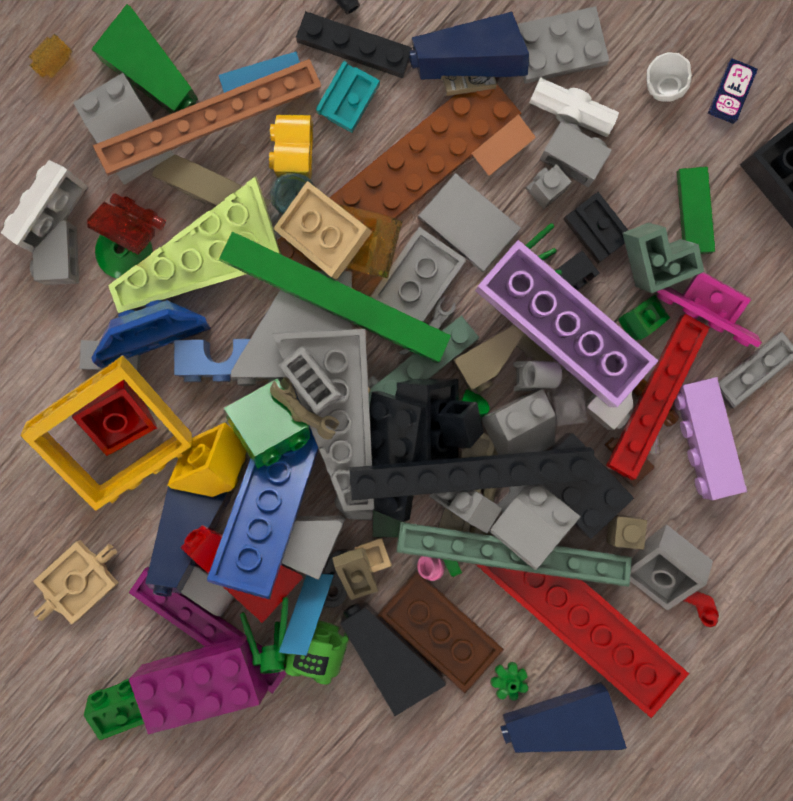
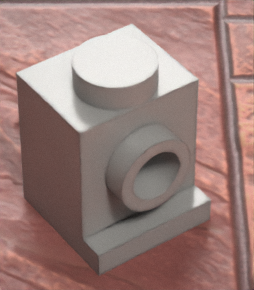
M556 164L550 170L546 167L542 169L526 189L540 206L545 209L567 190L572 181Z

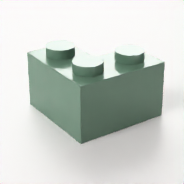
M648 222L622 233L634 283L640 289L654 293L704 272L699 244L682 239L669 243L666 227Z

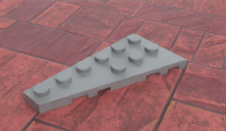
M365 329L272 333L283 361L303 346L343 396L318 415L322 418L332 416L339 421V425L335 430L326 426L328 429L336 432L332 439H324L318 434L316 428L312 426L310 428L344 512L374 509V499L352 501L349 467L372 466ZM302 359L290 370L294 374L308 362ZM313 369L309 370L298 380L300 383L304 382L315 371ZM318 379L306 390L309 393L323 383L322 380ZM295 388L301 405L308 411L316 414ZM326 389L314 400L317 403L331 393L330 390Z

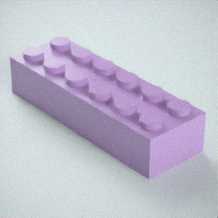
M519 240L516 241L475 290L609 407H618L658 362L653 355Z

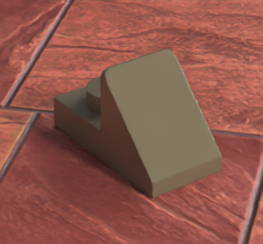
M364 548L347 551L332 558L335 570L350 600L378 591Z

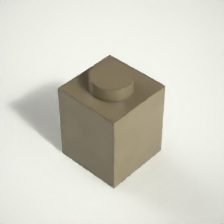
M617 514L608 523L606 542L616 547L644 550L647 520L640 517Z

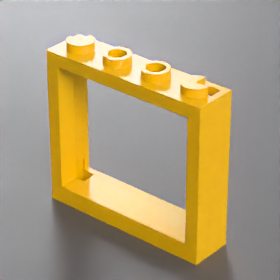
M124 355L28 420L20 435L95 511L109 502L113 504L120 494L127 489L133 490L138 487L143 479L151 473H159L164 469L167 462L175 457H182L183 452L192 445L191 431ZM124 379L174 436L102 485H99L48 431Z

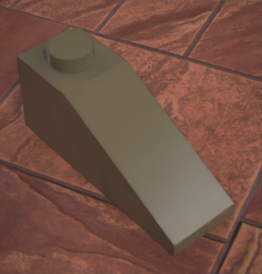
M513 325L453 360V365L469 391L476 388L479 393L493 385L491 379L498 375L524 335L518 327Z

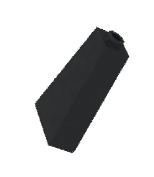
M367 602L361 606L355 603L343 611L345 616L341 618L340 624L394 716L446 686L445 677L442 672L387 624Z

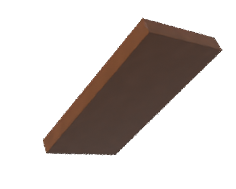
M417 570L378 613L387 624L464 693L471 688L504 650L501 645L429 580L423 578Z

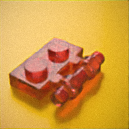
M116 193L110 198V203L115 205V207L103 202L87 219L88 228L137 255L155 237V229L151 226L162 230L166 224V220L158 217L157 212L150 208L144 209L136 205L135 200L128 196L122 197Z

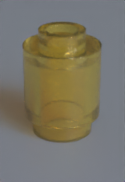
M53 34L50 38L46 37L28 56L32 61L29 66L42 78L47 75L52 79L70 60L68 56L73 51L57 35Z

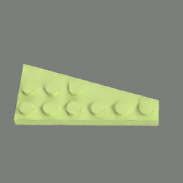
M257 177L252 178L235 193L229 195L212 210L206 212L175 235L165 245L159 247L138 265H135L108 286L118 313L144 306L155 300L167 299L246 275V273L219 261V257L232 231L281 254Z

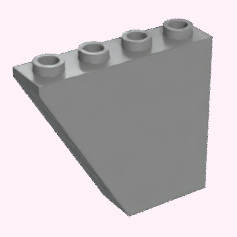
M317 271L331 279H334L324 271ZM343 271L336 281L352 288V271ZM280 290L231 370V381H237V385L253 386L256 385V381H268L270 383L278 379L281 383L283 377L288 378L278 366L283 359L272 333L352 329V323Z

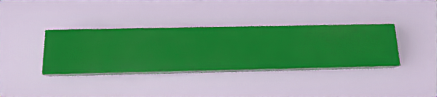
M233 231L219 257V261L435 363L440 362L451 335Z

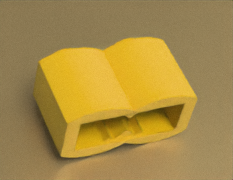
M276 115L275 124L270 125V138L272 142H275L274 152L269 153L270 169H274L277 178L311 179L313 121L311 115Z

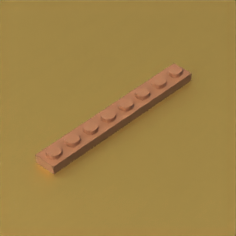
M310 59L97 143L93 145V148L107 176L317 91L321 88V83Z

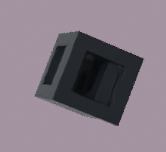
M583 250L556 269L562 271L560 276L576 290H579L588 283L585 277L588 281H591L600 274Z

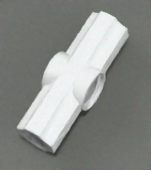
M543 78L539 79L529 102L534 106L555 114L560 122L572 123L578 127L582 126L604 137H608L619 114V112L592 101L591 96L581 89L569 88L567 90Z

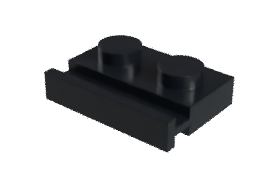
M599 191L563 218L597 264L625 244L622 233L628 231V229Z

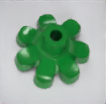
M510 662L507 669L502 665L496 666L495 672L498 677L491 678L490 684L494 688H499L496 692L498 698L503 700L508 695L510 700L516 701L519 696L518 692L526 693L528 691V684L523 682L527 678L525 669L518 671L515 662Z

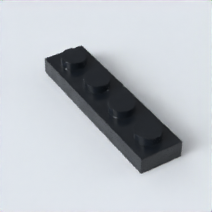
M306 11L296 36L297 43L400 78H404L410 61L409 51L413 49L401 43Z

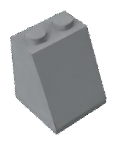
M342 515L297 516L282 564L319 580L346 517Z

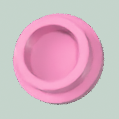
M421 556L418 560L417 568L423 578L435 581L443 576L445 565L443 559Z

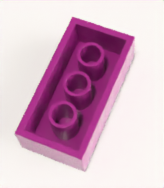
M246 635L142 664L129 678L148 735L260 705L268 691L265 676L260 673V665L253 666V656Z

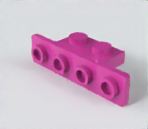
M705 272L695 275L683 294L671 287L657 291V297L665 303L672 305L675 302L683 306L682 311L695 319L699 316L709 321L707 324L716 331L723 333L726 330L734 334L733 339L746 347L749 344L756 347L761 345L762 342L758 335L735 323L751 301L750 297Z

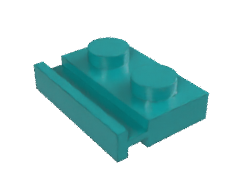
M343 61L318 104L316 113L353 133L379 88L380 80Z

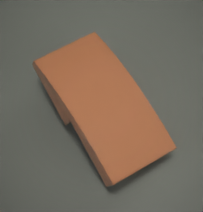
M518 114L472 152V155L490 176L534 140L536 136Z

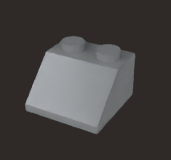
M543 389L527 393L481 417L498 455L544 451L555 445L556 415Z
M526 485L489 532L536 571L566 536L580 516L543 485Z
M666 524L650 536L645 542L644 550L639 549L632 558L630 581L666 610H669L707 585L713 561Z

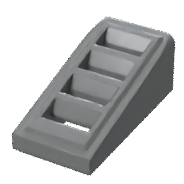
M303 346L278 364L317 415L323 413L343 397ZM302 359H305L308 363L293 374L290 369ZM313 369L315 371L304 382L300 383L298 380L309 370ZM318 379H321L323 383L309 393L306 390ZM326 389H329L331 393L317 403L314 400Z

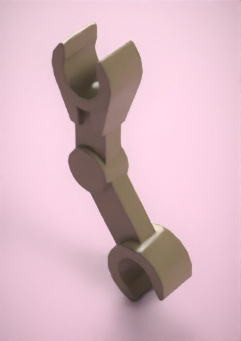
M283 377L280 383L285 390L280 389L275 381L270 387L271 395L287 406L295 421H302L316 428L318 434L324 439L333 438L336 432L328 429L326 426L335 430L339 425V421L335 417L325 416L322 418L308 411L296 399L297 396L293 384L288 378Z

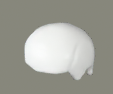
M667 52L659 55L651 62L647 69L648 91L658 101L671 102L681 98L690 87L692 79L691 64L680 53Z

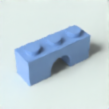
M233 339L232 355L228 360L221 363L213 361L210 355V343L205 340H174V375L184 377V382H201V377H213V382H230L231 370L250 339Z

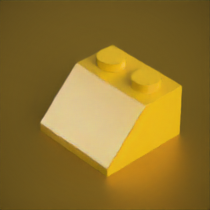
M222 423L192 437L191 447L183 452L182 457L178 458L167 486L171 489L209 497L229 492L234 489L238 482L237 477L242 464L245 462L247 451L233 429L227 423Z

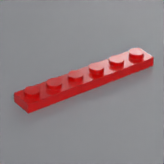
M685 313L680 316L606 465L607 467L631 480L637 479L710 329L709 326Z

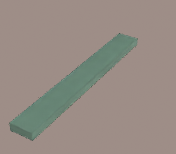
M400 522L396 547L397 553L625 587L630 585L632 557L556 546L535 571L495 536Z

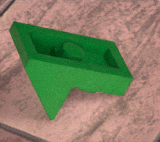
M653 295L622 315L618 321L625 332L637 341L653 333L668 321L670 316L656 295Z

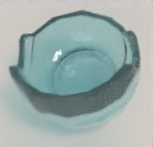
M281 174L280 177L273 181L271 186L270 198L272 206L280 214H284L305 183L308 181L314 185L313 182L302 174Z

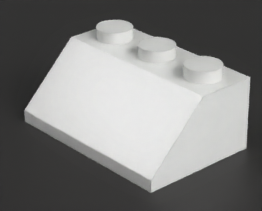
M48 160L46 165L38 170L36 180L30 189L22 194L20 204L15 212L5 220L1 234L16 245L33 253V250L60 221H65L88 186L63 166Z

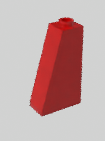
M201 525L199 529H195L187 535L185 543L180 548L209 574L223 534ZM281 563L270 600L227 587L223 588L263 623L303 577L291 567Z

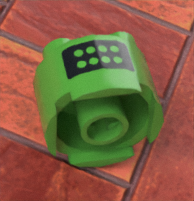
M318 620L307 656L285 653L284 664L286 666L284 671L291 676L298 677L304 675L313 678L317 683L330 684L332 678L340 673L349 640L347 634L344 633V636L338 634L339 627Z

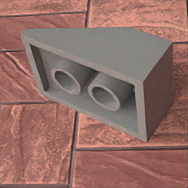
M124 73L73 102L97 143L154 121ZM170 150L116 173L125 185L174 154Z

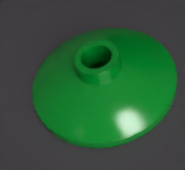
M117 223L108 227L101 233L95 246V256L98 265L106 274L116 279L135 265H138L153 252L152 243L148 235L141 228L130 223ZM123 244L125 250L123 253L118 254L116 251L117 247Z

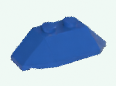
M155 300L146 304V308L138 311L127 310L118 314V318L110 320L91 358L93 363L102 369L122 355L126 359L174 343V340H182L210 330L211 327L202 315L168 300Z

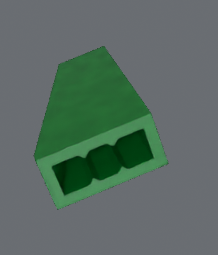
M126 4L92 47V51L101 62L117 74L124 73L133 86L172 114L195 105L198 98L191 86L132 7Z

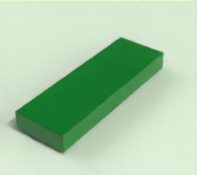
M708 167L679 169L676 173L682 240L699 244L701 254H712L715 252Z

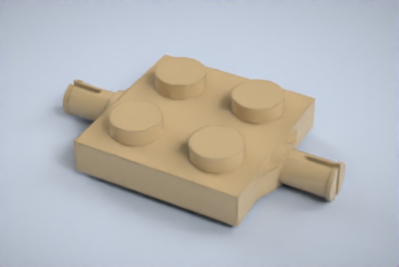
M81 540L76 541L33 581L43 592L46 600L34 612L35 617L40 615L37 619L43 621L55 610L61 613L71 625L76 623L119 583L105 565L111 557L117 554V550H111L113 546L108 544L96 555Z

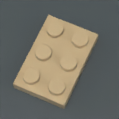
M308 181L273 228L336 280L373 232Z

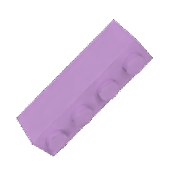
M709 378L682 385L675 398L674 405L677 410H680L683 420L680 422V428L684 438L688 440L690 449L687 451L690 464L695 467L697 475L695 486L697 492L702 495V498L709 500L747 492L718 378Z

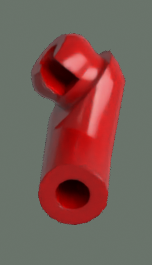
M696 591L683 600L696 606L703 625L706 627L717 625L719 613L711 596Z

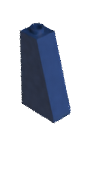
M512 11L412 37L413 50L409 51V59L412 69L417 68L421 80L441 79V76L518 77L528 75L529 52Z
M168 486L145 583L153 590V594L171 597L172 593H181L196 562L180 547L185 543L187 535L191 531L199 529L201 525L215 530L230 502V491L209 497L171 489Z
M601 682L502 714L505 725L500 726L505 743H512L515 753L623 750L627 748L609 692Z

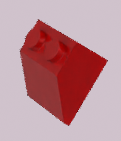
M124 379L72 414V418L106 456L157 429V425L145 402Z

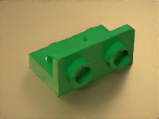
M129 679L109 688L97 690L87 698L84 717L99 740L144 724Z

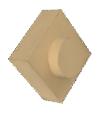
M382 537L354 547L355 550L359 548L365 549L372 572L392 566Z

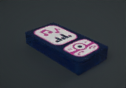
M731 58L727 63L707 114L734 124L738 120L758 69Z

